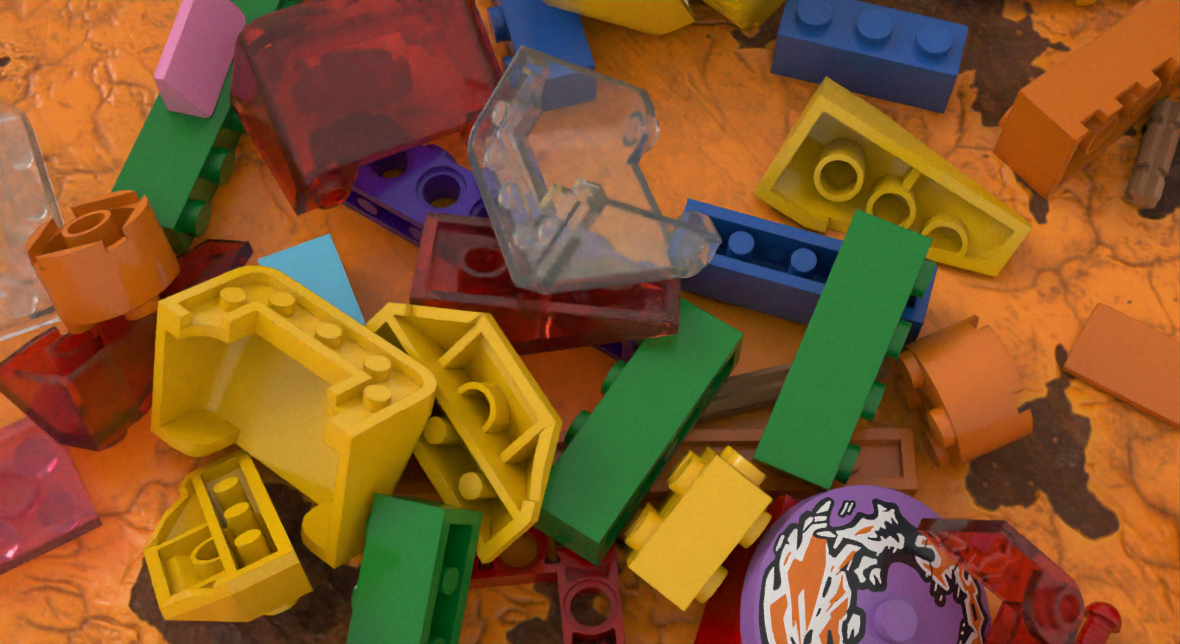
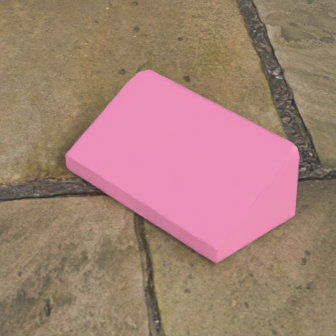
M182 0L153 76L168 111L201 118H210L213 115L246 24L245 15L230 0Z

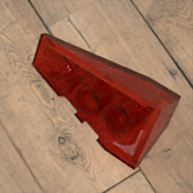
M434 212L426 213L409 297V304L491 313L519 356L678 334L680 279L609 256L597 259L595 262L566 253V242L546 237L542 244L534 243L510 235V224L492 218Z
M206 239L176 256L180 264V274L165 290L158 294L160 299H165L233 269L245 266L253 254L249 241ZM157 310L144 318L132 321L127 320L123 314L102 321L94 328L79 334L67 332L61 335L55 326L49 328L0 362V392L61 445L98 452L117 445L126 437L127 429L143 417L152 406Z

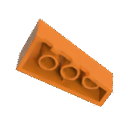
M1140 0L1126 14L1124 19L1100 33L1092 41L1019 90L1014 104L999 121L998 125L1003 130L993 153L1044 200H1047L1150 113L1158 99L1169 97L1180 87V0Z

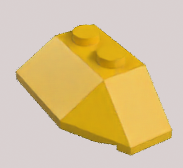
M388 302L364 326L427 367L437 380L433 410L413 450V454L445 504L483 512L476 554L482 564L491 563L538 522L563 421L491 313Z
M242 448L185 475L178 487L181 496L164 512L143 550L157 603L165 620L250 622L262 615L282 613L291 608L298 601L299 597L313 591L250 454Z

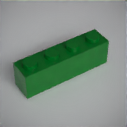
M856 209L755 451L753 463L822 492L829 491L834 480L846 485L861 450L860 446L850 443L852 434L859 418L872 422L887 386L875 380L885 356L897 361L912 326V323L900 319L910 295L920 299L923 298L936 268L937 262L925 258L933 239Z
M678 295L674 297L663 314L657 310L653 311L637 336L636 344L639 345V348L629 362L626 363L621 359L618 360L607 374L600 393L604 395L592 413L586 410L581 411L569 427L564 438V444L567 445V448L555 465L552 464L538 522L533 527L598 567L738 364L744 333Z
M375 493L372 511L365 524L364 534L366 542L359 579L351 597L352 616L346 644H458L483 512L413 496Z

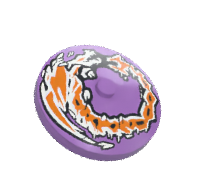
M874 485L845 486L802 500L789 508L767 530L750 560L745 575L740 605L742 644H992V627L988 599L982 579L968 550L952 528L933 510L913 497L890 488Z

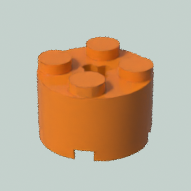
M116 191L85 200L71 207L76 217L75 219L58 228L54 219L51 218L37 228L26 241L24 250L30 259V263L60 320L63 321L68 332L71 334L86 332L102 321L123 314L127 320L131 321L152 314L157 310L158 301L161 300L158 294L165 290L180 274V264L149 199L144 195L140 200L136 191Z
M972 315L904 345L896 361L900 374L892 377L896 395L907 412L917 408L928 429L921 432L922 442L929 458L937 468L948 463L958 467L1028 436L1033 430L1031 409L1018 413L1013 397L1014 394L1025 390L1019 373L995 331L989 325L976 329L980 318L976 315Z

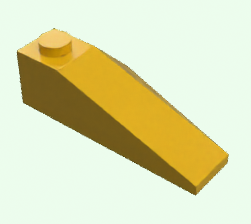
M827 76L793 125L753 193L754 196L800 225L825 233L826 229L846 234L856 209H859L933 239L925 258L993 277L999 274L1032 229L1030 222L879 109Z

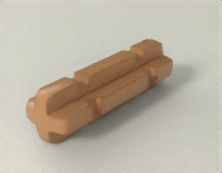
M1169 98L1158 99L1150 111L1146 124L1147 130L1143 134L1132 169L1133 175L1129 179L1124 194L1126 201L1130 205L1140 206L1143 209H1153L1161 199L1166 183L1164 178L1169 173L1180 137V102H1173Z

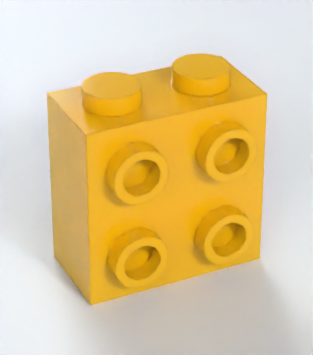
M708 445L703 448L699 455L689 449L667 475L665 482L669 484L668 488L671 490L657 508H654L647 502L624 530L623 535L627 537L625 540L627 546L624 548L628 568L683 611L686 610L694 598L701 604L705 603L715 593L728 573V570L721 566L724 560L738 543L745 549L751 546L764 531L772 517L765 509L773 499L759 487L767 476L729 445L726 446L720 455Z

